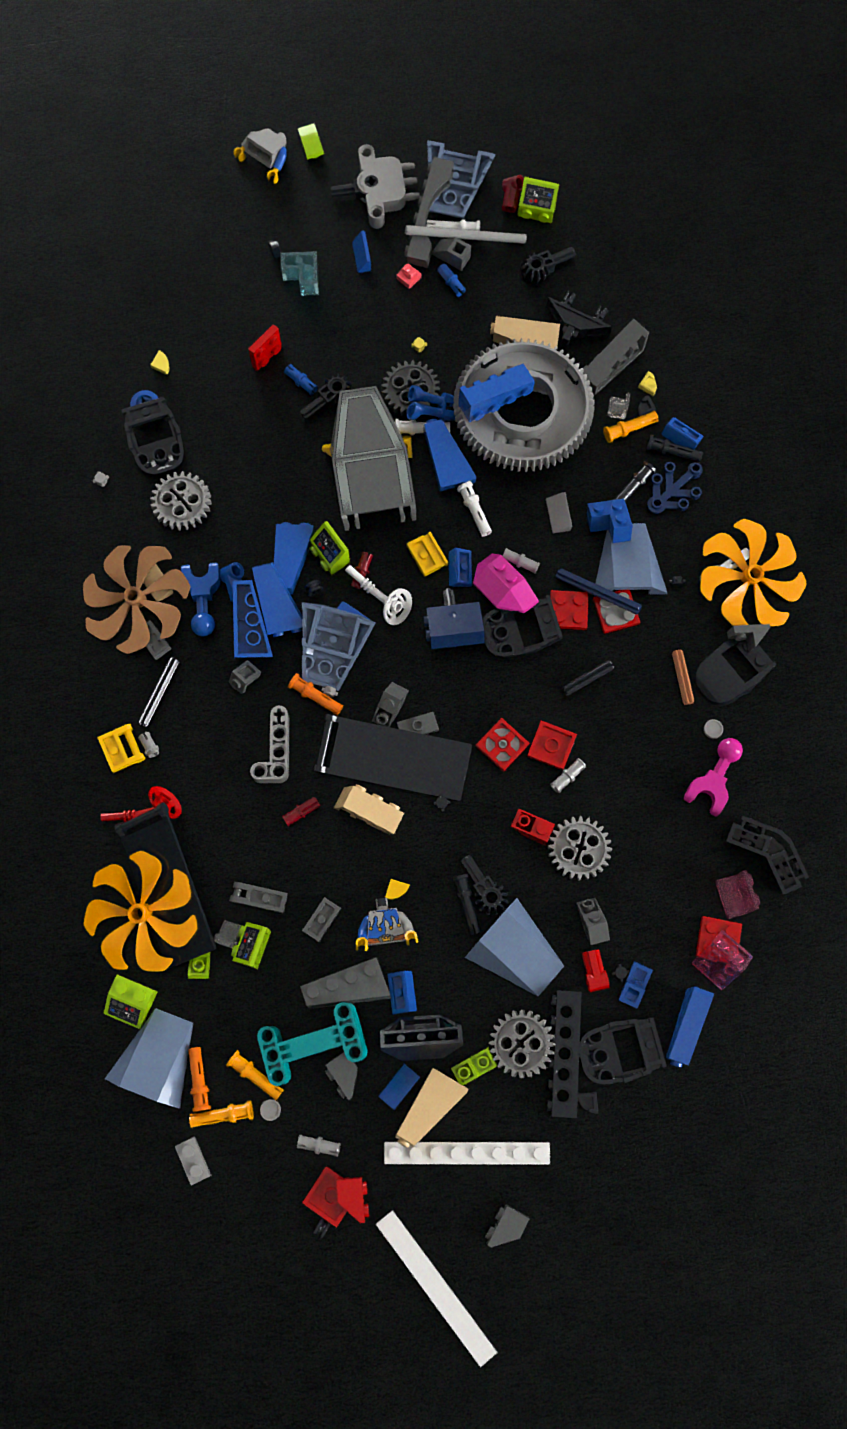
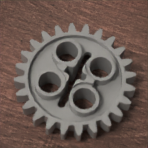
M183 471L180 476L176 472H174V477L172 478L170 475H167L168 480L166 481L161 478L162 485L156 484L155 486L158 490H152L154 497H150L153 502L151 507L154 510V515L158 516V521H163L165 527L170 523L171 529L176 525L178 530H181L182 526H185L186 530H188L189 524L195 527V521L202 523L200 517H207L204 511H210L207 505L212 504L209 499L211 495L208 492V486H204V481H199L197 475L192 478L190 472L185 476ZM180 487H186L185 490L178 491ZM170 490H173L177 494V496L180 499L179 501L177 500L176 496L172 492H170ZM167 498H171V499H172V500H171L170 502H168V503H165V502H164ZM198 499L196 503H190L191 500ZM181 501H185L186 506L189 509H191L192 512H189ZM184 511L182 515H176L177 512Z
M582 816L579 817L577 822L574 817L571 818V823L565 819L563 821L564 827L558 824L559 832L553 830L552 834L555 837L549 838V841L553 843L548 846V849L553 850L549 857H555L551 863H558L556 870L563 869V876L570 873V879L574 875H577L578 881L581 880L582 875H584L586 880L589 879V874L596 877L595 870L601 873L603 871L601 865L606 867L608 863L605 859L611 858L610 855L606 854L612 851V848L607 847L611 840H605L608 832L602 834L601 831L604 827L597 828V821L590 824L589 817L585 822H583ZM575 832L578 835V840H570L568 833ZM585 832L586 836L582 844V849L584 850L579 854L577 865H574L578 852L576 847L580 844L582 833ZM590 837L594 838L597 845L594 847L590 846L587 843V839ZM563 851H571L573 858H564ZM582 857H590L591 865L583 864Z
M520 1010L519 1015L517 1011H512V1017L509 1014H505L506 1021L499 1019L501 1026L494 1025L493 1027L497 1032L490 1034L495 1038V1041L489 1042V1044L495 1047L490 1050L491 1053H496L493 1061L500 1060L497 1067L502 1068L505 1066L504 1073L511 1071V1076L516 1077L518 1072L520 1078H524L525 1072L528 1077H532V1071L540 1074L539 1067L546 1069L544 1062H551L548 1054H554L550 1047L556 1046V1044L550 1042V1039L555 1036L548 1034L552 1028L544 1027L547 1021L541 1020L539 1022L540 1015L536 1014L533 1017L532 1011H529L527 1015L525 1010ZM524 1023L526 1025V1032L521 1035L518 1029ZM534 1030L535 1034L529 1037L532 1031ZM507 1038L512 1040V1046L509 1049L504 1044ZM536 1038L540 1041V1047L537 1050L532 1046ZM520 1040H526L523 1043L525 1046L524 1048L519 1047L521 1045V1043L519 1042ZM513 1051H515L514 1054H513V1056L510 1057V1056H509L510 1053L513 1052ZM521 1053H524L526 1056L524 1064H520L518 1061V1056Z

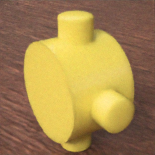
M417 337L411 346L416 351L422 352L424 347L427 346V342Z

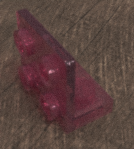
M747 870L715 881L727 919L745 915L759 909L760 900L758 895L754 894L752 888L754 885L753 879L747 873Z
M721 930L712 943L692 964L717 987L723 990L746 969L753 956L725 931Z

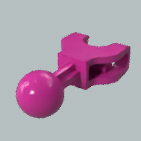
M726 738L720 742L718 746L720 758L714 770H709L705 776L699 777L690 783L684 796L685 801L690 803L699 793H707L712 799L710 814L717 817L722 812L729 798L725 787L727 778L723 776L730 763L739 760L743 753L742 745L738 740Z

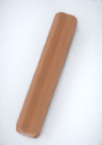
M675 650L672 656L684 705H689L694 702L684 654L682 650Z

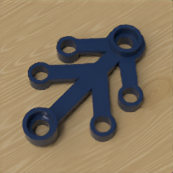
M667 462L663 469L665 472L666 491L661 496L660 484L663 480L662 475L656 473L651 478L653 497L647 503L649 511L659 514L664 509L687 510L689 506L687 499L682 498L678 502L667 500L670 497L699 499L702 494V490L699 487H693L691 490L680 488L691 478H699L703 470L702 466L699 463H691L688 466L687 472L673 484V472L676 466L673 462ZM667 466L672 467L673 470H668ZM654 478H658L660 481L656 482ZM693 491H697L699 495H694ZM654 502H658L660 506L654 505ZM680 503H685L686 506L682 507Z

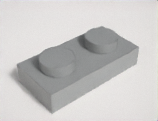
M195 1137L175 1146L191 1185L211 1176Z

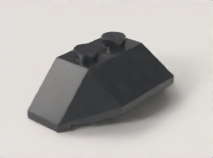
M442 1015L400 1017L386 1028L380 1030L381 1051L402 1061L444 1058L463 1045L462 1025L456 1024Z

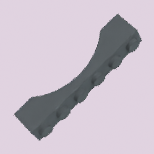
M433 157L432 163H429L427 168L429 176L427 180H424L422 188L424 194L420 196L418 202L420 209L414 216L415 226L426 227L427 216L432 204L444 190L450 187L454 173L453 161ZM409 235V240H411L410 246L407 245L405 249L407 263L428 268L432 254V244L428 236Z

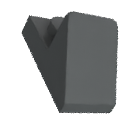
M770 624L733 626L727 632L728 639H735L736 641L746 640L748 651L750 652L758 645L771 627Z

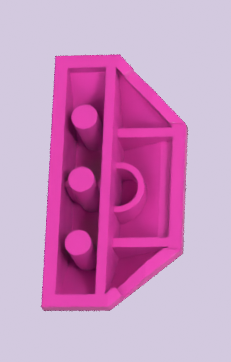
M491 554L477 564L473 584L496 608L525 613L539 602L526 579L502 555Z

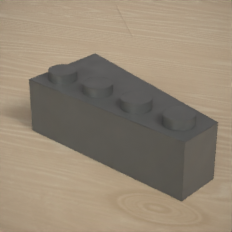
M635 319L589 365L583 367V374H587L586 380H590L589 386L592 387L591 393H594V396L644 351L649 332Z
M377 957L300 986L309 1009L330 1007L344 1002L354 1004L357 1002L392 999Z

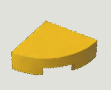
M391 879L385 898L395 899L407 892L410 885Z

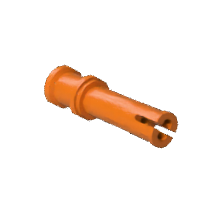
M298 673L291 679L288 688H293L301 693L303 698L308 697L336 716L343 709V705L314 688L312 682L308 683L299 677Z
M201 1047L190 1048L188 1052L193 1086L190 1094L193 1095L194 1108L192 1110L193 1112L210 1110L211 1106L208 1103L207 1095L209 1088L205 1086Z

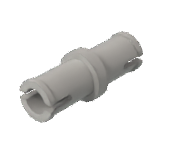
M507 548L504 551L503 557L508 562L517 565V568L522 567L536 574L540 565L539 562H535L525 557L524 554L520 555Z
M577 758L568 769H564L562 774L550 784L554 791L560 793L565 786L575 781V777L586 768L585 763Z
M300 1135L297 1143V1148L315 1151V1154L325 1153L338 1157L340 1143L325 1141L321 1137L316 1139Z

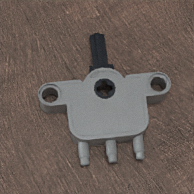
M367 144L359 148L361 173L358 178L353 179V184L332 186L330 188L332 197L355 194L356 199L360 198L365 202L369 224L375 229L381 228L384 225V212L400 210L404 207L405 201L420 198V193L405 194V186L416 184L417 178H403L402 171L414 169V163H400L397 158L390 156L375 158L373 147Z

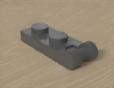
M234 882L233 888L235 889L233 895L230 896V902L280 913L284 912L288 893ZM242 890L247 891L246 898L241 897Z

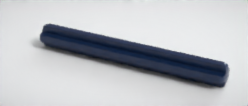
M560 569L556 574L557 579L637 615L641 611V604L571 572Z

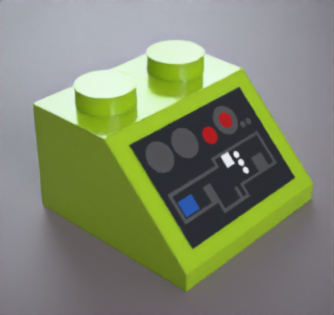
M525 177L518 216L525 219L530 218L552 223L559 184Z
M328 521L324 522L310 539L311 547L309 549L314 557L318 556L320 558L322 568L333 575L350 564L349 551Z
M246 922L245 926L242 925L238 935L240 937L239 944L235 945L232 950L231 956L234 957L233 961L258 969L271 931L264 926Z
M116 975L107 996L104 1014L141 1029L158 991L123 976Z

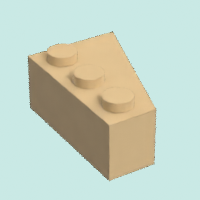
M357 784L344 787L334 806V809H342L350 813L351 817L355 819L357 817L367 822L368 825L387 834L395 833L404 815L399 810V806L393 803L388 805L383 802L382 797L366 793V789Z

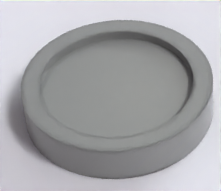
M709 720L704 725V733L707 737L716 739L722 735L723 725L718 720Z
M272 1099L266 1100L260 1108L261 1116L268 1121L277 1119L281 1113L280 1104Z

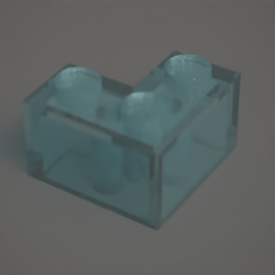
M317 252L281 253L283 280H299L301 295H319Z

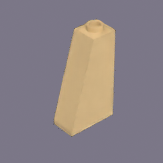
M496 316L495 323H491L490 334H494V342L499 343L501 341L503 345L506 344V340L509 343H513V339L516 342H520L522 338L523 342H527L529 338L531 343H534L535 339L537 344H541L544 341V345L548 346L550 343V348L554 349L558 344L560 324Z
M433 1068L395 1136L398 1139L397 1142L406 1148L409 1146L414 1147L469 1089Z

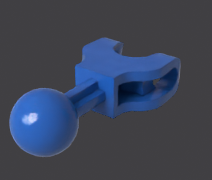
M217 562L210 563L208 573L203 577H195L190 569V565H182L181 572L190 584L189 593L197 605V614L191 620V629L198 636H208L215 628L214 618L208 614V601H213L214 592L221 586L219 565Z

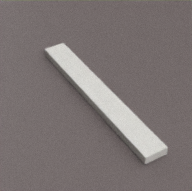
M392 1210L376 1223L377 1227L481 1367L497 1351Z

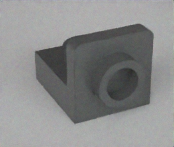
M247 660L232 671L229 683L235 690L243 694L246 687L260 677L261 671Z

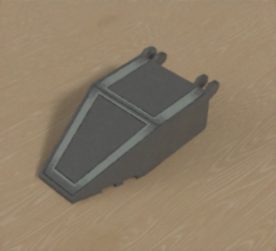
M377 387L340 391L330 451L341 520L343 521L345 531L349 530L350 526L347 516L351 515L355 516L356 529H360L358 514L399 508L400 520L405 522L403 508L410 507L412 521L416 520V504L407 448Z

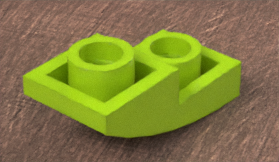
M315 124L298 128L307 159L323 155L324 152Z
M210 952L189 960V979H209Z
M488 1047L451 1069L459 1084L465 1085L497 1067L498 1064L496 1061H493L494 1056Z

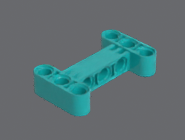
M349 1002L337 1004L334 1008L337 1025L286 1041L282 1040L281 1033L277 1027L267 1026L261 1028L258 1031L257 1037L269 1082L274 1086L288 1083L291 1079V1070L288 1062L343 1046L345 1056L349 1061L358 1062L365 1059L368 1053L355 1006ZM344 1006H346L349 1009V1015L347 1017H344L341 1014V1010ZM349 1026H352L355 1030L352 1038L347 1035V1028ZM268 1030H270L273 1035L271 1041H268L266 1038V1032ZM355 1046L360 1049V1056L358 1058L352 1054ZM273 1050H275L278 1054V1058L276 1061H274L271 1058V1052ZM278 1070L283 1073L282 1081H279L276 1077Z

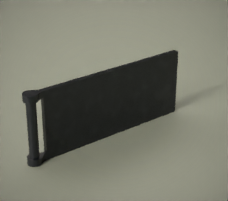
M325 714V727L317 764L314 765L313 771L438 797L443 795L445 798L457 801L461 800L472 748L471 744ZM333 722H336L339 725L330 767L327 768L324 767Z
M162 802L156 808L127 822L116 824L115 830L123 843L140 894H142L141 870L129 857L138 851H144L156 857L161 863L162 871L146 904H153L169 892L173 886L174 869L183 872L188 877L191 897L186 905L175 909L152 911V915L156 918L177 925L183 924L192 915L196 917L197 931L189 942L182 947H174L168 944L153 929L162 956L173 958L171 965L167 969L216 950L214 939L172 826L167 804ZM158 815L162 817V820L127 836L128 829Z

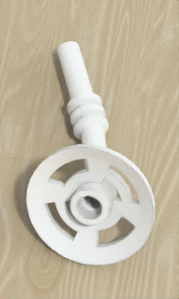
M351 565L345 569L348 574L361 584V588L364 587L367 593H371L384 603L383 616L387 623L397 625L407 618L412 607V597L409 591L402 588L396 589L387 597L375 588V584H372L368 578L365 579ZM404 608L403 612L396 618V614Z

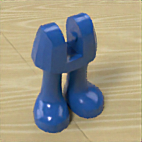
M412 385L409 388L408 400L412 402L407 409V418L409 420H416L420 415H431L438 417L443 422L455 421L454 411L446 410V407H453V395L443 393L441 396L424 392L416 385ZM418 402L438 404V407H432Z

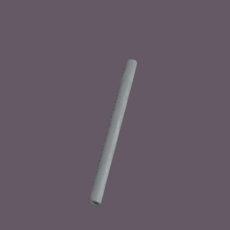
M406 225L405 228L406 235L524 244L527 239L526 234Z

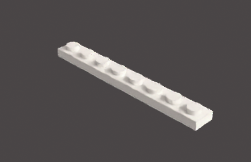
M385 1142L384 1164H550V1143L418 1142L414 1147L409 1146L406 1148L398 1142Z

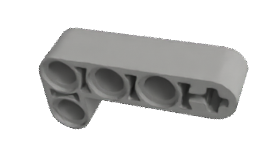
M275 706L270 713V762L255 763L250 769V774L257 783H283L288 779L289 715L283 706ZM279 713L283 714V716H281L282 725L279 724V721L277 719ZM283 731L285 734L282 738H275L277 732ZM283 750L284 755L277 758L274 756L276 751ZM258 769L265 770L264 775L261 777L255 776V772ZM277 769L284 770L282 776L277 777L274 775Z

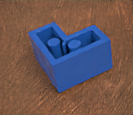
M625 499L588 503L587 522L590 532L609 530L612 543L631 541L633 525Z

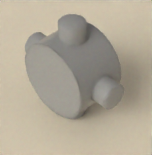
M99 471L95 475L93 482L104 487L109 476H105L104 473Z
M325 686V688L322 687L321 689L329 697H334V695L337 696L338 694L336 689L331 686Z

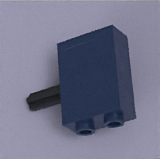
M446 588L443 591L445 606L427 608V616H423L424 626L429 629L426 630L427 642L430 641L431 649L484 643V626L479 602L456 605L454 591Z

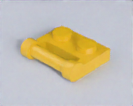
M131 724L124 725L97 737L113 773L145 760V756L140 752L133 736ZM125 734L133 756L128 758L119 737Z

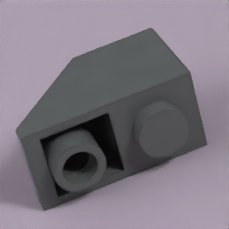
M458 238L441 239L432 251V255L462 271L471 257V245Z
M391 682L383 692L372 722L381 726L391 727L409 690Z
M596 898L577 902L583 928L590 945L610 940L607 920Z
M343 1052L326 1064L328 1069L325 1072L331 1081L335 1080L339 1085L336 1089L343 1099L347 1097L350 1100L354 1093L358 1067L354 1062L349 1061Z
M507 1204L504 1208L500 1207L495 1217L498 1220L495 1227L491 1226L485 1236L488 1239L487 1245L494 1247L520 1239L529 1221L528 1216Z

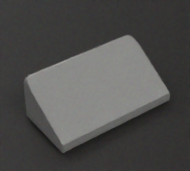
M563 492L546 498L552 533L571 531L572 522L566 493Z

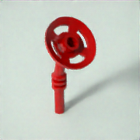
M154 786L148 792L149 800L153 805L152 808L140 811L132 810V812L131 810H128V812L124 810L121 813L101 814V821L124 820V822H127V820L129 821L156 808L162 802L167 804L170 818H177L181 814L182 808L178 799L170 791L160 786ZM171 807H174L175 809L174 814L170 812Z

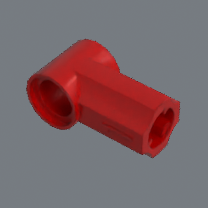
M592 950L582 953L586 969V984L589 992L608 989L610 987L607 972L603 968L600 951Z

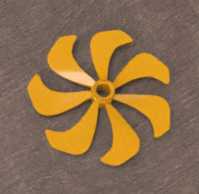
M742 519L733 525L734 528L741 530L747 536L749 542V566L737 543L730 535L719 533L708 539L703 546V556L714 552L722 553L730 558L743 572L720 566L707 567L701 574L700 592L708 601H711L714 589L719 584L732 580H741L744 584L731 593L721 606L724 618L732 626L748 625L742 616L741 608L749 585H753L756 615L760 624H770V626L783 625L789 613L773 609L766 601L757 583L761 581L789 602L797 601L806 587V580L802 572H799L793 581L788 582L764 578L765 571L787 567L796 560V552L790 538L784 534L776 533L779 547L773 557L762 566L756 565L766 543V531L762 525L747 519Z
M138 851L129 858L140 867L142 874L140 903L135 901L123 868L117 864L109 865L96 872L93 887L104 884L110 885L118 890L132 906L126 909L104 900H93L87 906L84 926L87 932L94 936L96 927L102 920L116 916H128L129 922L111 932L103 940L101 951L106 960L114 969H128L122 957V949L130 932L136 924H139L136 939V960L139 967L145 971H165L171 965L173 958L162 957L156 953L150 941L146 922L168 944L174 947L186 945L197 931L195 915H192L183 924L177 925L156 918L152 915V911L175 909L186 905L191 897L189 880L186 874L174 869L173 886L169 892L153 904H146L160 877L162 866L156 857L147 852ZM138 909L142 911L141 918L138 915Z

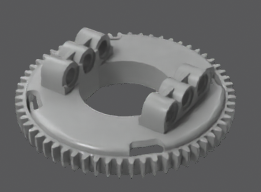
M521 338L520 342H516L513 339V343H509L506 340L505 345L500 341L499 347L493 344L492 350L487 347L486 353L481 351L480 356L475 355V359L470 360V364L466 365L465 370H462V374L459 376L456 384L453 409L456 416L455 422H458L457 428H461L460 435L464 434L463 440H468V446L473 445L472 451L478 449V456L484 454L483 460L489 457L490 464L494 460L497 461V467L500 463H503V469L510 465L511 471L516 466L518 471H520L521 467H524L525 472H527L528 467H531L532 471H534L535 466L542 470L543 464L546 468H549L550 462L555 466L556 459L561 463L563 457L567 459L569 453L573 454L574 449H578L579 444L583 443V438H586L587 432L589 433L592 424L594 393H591L590 380H586L587 374H583V368L579 369V363L574 364V358L569 360V353L564 356L563 349L558 352L557 346L554 349L550 348V343L548 346H545L544 341L541 344H537L536 339L534 343H531L529 338L527 342H523ZM497 356V362L485 369L481 368V363L485 365ZM524 363L535 380L533 391L548 395L552 403L550 416L544 422L534 427L507 423L497 411L489 412L482 419L469 423L458 405L459 388L462 386L472 387L473 382L478 380L481 383L485 382L489 376L494 374L501 376L504 370ZM566 370L571 374L575 381H579L577 385L573 384L569 377L565 374Z

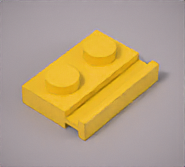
M431 532L407 543V548L424 577L448 565L446 557Z

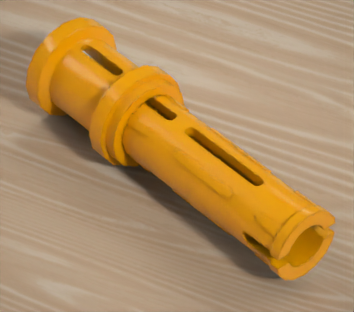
M652 411L630 421H620L612 427H604V436L609 443L618 437H626L631 431L658 422V415L655 411Z
M237 1050L226 1066L234 1068L240 1073V1077H247L276 1101L284 1089L272 1085L268 1077L253 1067V1062L247 1061Z
M249 1100L244 1104H230L227 1108L190 1114V1126L193 1128L223 1121L235 1123L236 1120L245 1118L251 1120L253 1119L252 1103Z

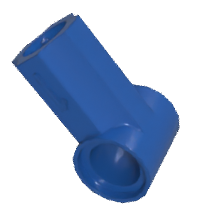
M238 562L221 568L219 572L220 579L226 583L231 602H233V580H242L241 578L244 575V569Z

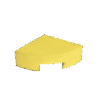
M158 351L151 363V368L168 375V359L163 352Z
M648 371L638 388L652 396L655 395L657 385L654 375Z

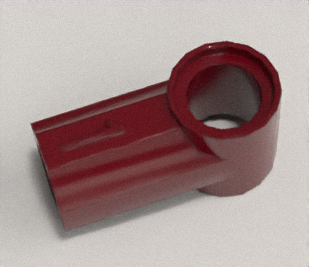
M522 175L505 178L502 182L505 192L502 210L505 212L515 213L517 210L519 194L524 183Z

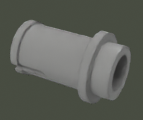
M145 732V737L141 734L138 739L145 749V755L149 758L157 756L159 754V747L155 745L151 734Z

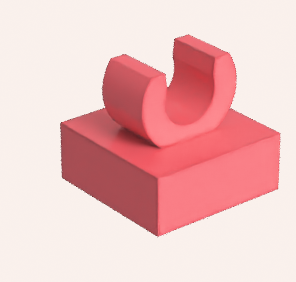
M409 263L396 275V279L409 289L421 278V273Z

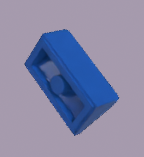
M363 230L352 242L358 273L371 270L368 244Z
M675 417L666 424L662 432V436L673 443L695 449L704 437Z
M454 548L449 551V586H472V555L470 550Z
M412 971L389 973L388 982L392 998V1014L417 1011Z
M404 1064L379 1097L395 1110L420 1076Z

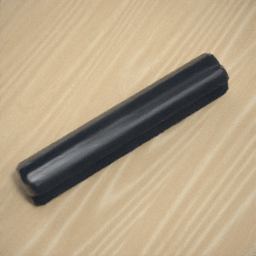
M610 660L605 661L565 684L562 688L563 692L566 695L572 694L613 670V664Z

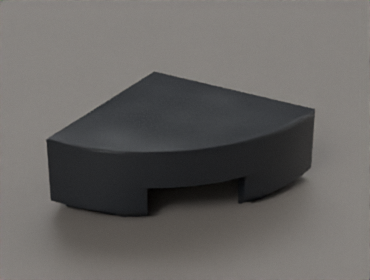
M274 239L268 241V246L274 258L280 257V248L277 241Z
M649 395L640 402L638 417L652 411L656 412V408Z
M597 1092L578 1093L577 1101L580 1106L588 1112L598 1113Z

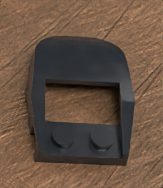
M157 398L122 409V414L125 418L124 427L128 440L127 443L138 466L144 472L153 475L177 468L184 456L183 443L179 426L171 410H169L165 398ZM167 417L173 436L138 447L132 427Z
M546 595L545 599H539V602L532 607L544 642L524 647L514 614L519 613V611L496 608L487 613L483 618L484 642L488 650L498 657L508 658L538 652L563 639L550 595Z
M730 639L713 650L697 666L694 672V683L710 703L724 706L750 693L765 678L769 671L773 670L776 663L769 658L759 645L749 652L746 640L736 641L735 639ZM731 646L736 649L757 674L746 683L721 655Z
M654 1018L610 1022L607 1025L589 1031L580 1041L579 1056L582 1068L587 1077L598 1084L625 1083L652 1073L651 1071L660 1067H667ZM634 1027L644 1067L623 1072L612 1032Z

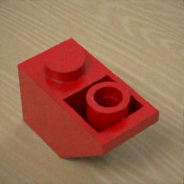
M518 809L511 825L513 829L525 837L545 846L555 824L521 809Z
M362 1177L337 1179L338 1203L360 1223H365V1217H369L368 1204H364V1195H367V1182H362Z

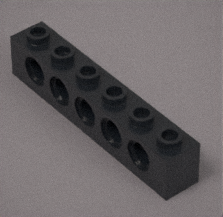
M557 990L555 995L551 997V1007H555L554 1015H551L550 1027L554 1028L553 1035L555 1037L550 1039V1042L555 1043L556 1046L550 1047L553 1049L554 1054L552 1057H549L551 1062L548 1064V1068L552 1070V1078H548V1090L551 1091V1099H547V1112H550L552 1117L577 1118L582 992ZM563 1006L568 1007L571 1011L568 1018L562 1017L560 1013ZM562 1027H567L570 1031L567 1039L562 1038L559 1034ZM563 1047L569 1051V1056L565 1060L559 1057V1050ZM562 1068L568 1072V1077L564 1081L558 1078V1071ZM563 1089L567 1092V1099L560 1102L557 1099V1093Z

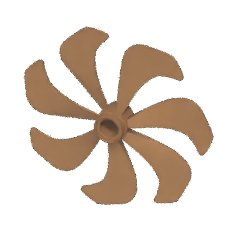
M117 546L106 557L104 570L114 581L126 589L124 593L108 592L99 588L93 573L87 577L83 583V594L85 603L90 607H105L125 601L115 613L105 620L95 621L87 617L86 629L89 633L101 640L113 638L121 628L132 606L131 634L125 642L116 647L126 654L143 649L150 641L149 628L140 611V608L145 606L155 613L162 622L161 639L174 634L180 620L178 608L166 603L149 601L146 595L161 590H176L186 599L190 591V584L184 574L177 569L171 570L144 591L140 590L151 568L161 560L172 558L165 547L148 546L140 552L136 587L130 585L124 570V559L131 547Z

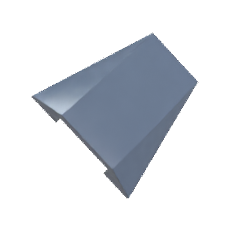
M427 140L428 165L432 163L433 157L454 162V173L450 187L436 198L429 212L464 218L495 154L478 151L476 157L445 150L444 143Z
M632 524L631 541L612 543L609 530H607L595 584L612 592L613 590H648V594H667L646 524Z
M302 602V679L323 687L331 686L339 691L371 633L375 622L361 615L326 605Z
M517 898L465 957L536 996L542 993L564 967Z
M155 1008L105 1079L121 1088L180 1109L193 1023Z

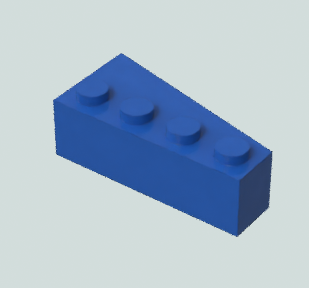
M523 363L504 370L501 376L494 374L489 376L485 382L481 383L480 380L473 382L472 387H460L458 405L469 423L474 420L478 421L485 414L496 412L501 406L513 403L518 397L529 395L534 389L535 380Z
M233 580L234 658L273 657L252 580Z

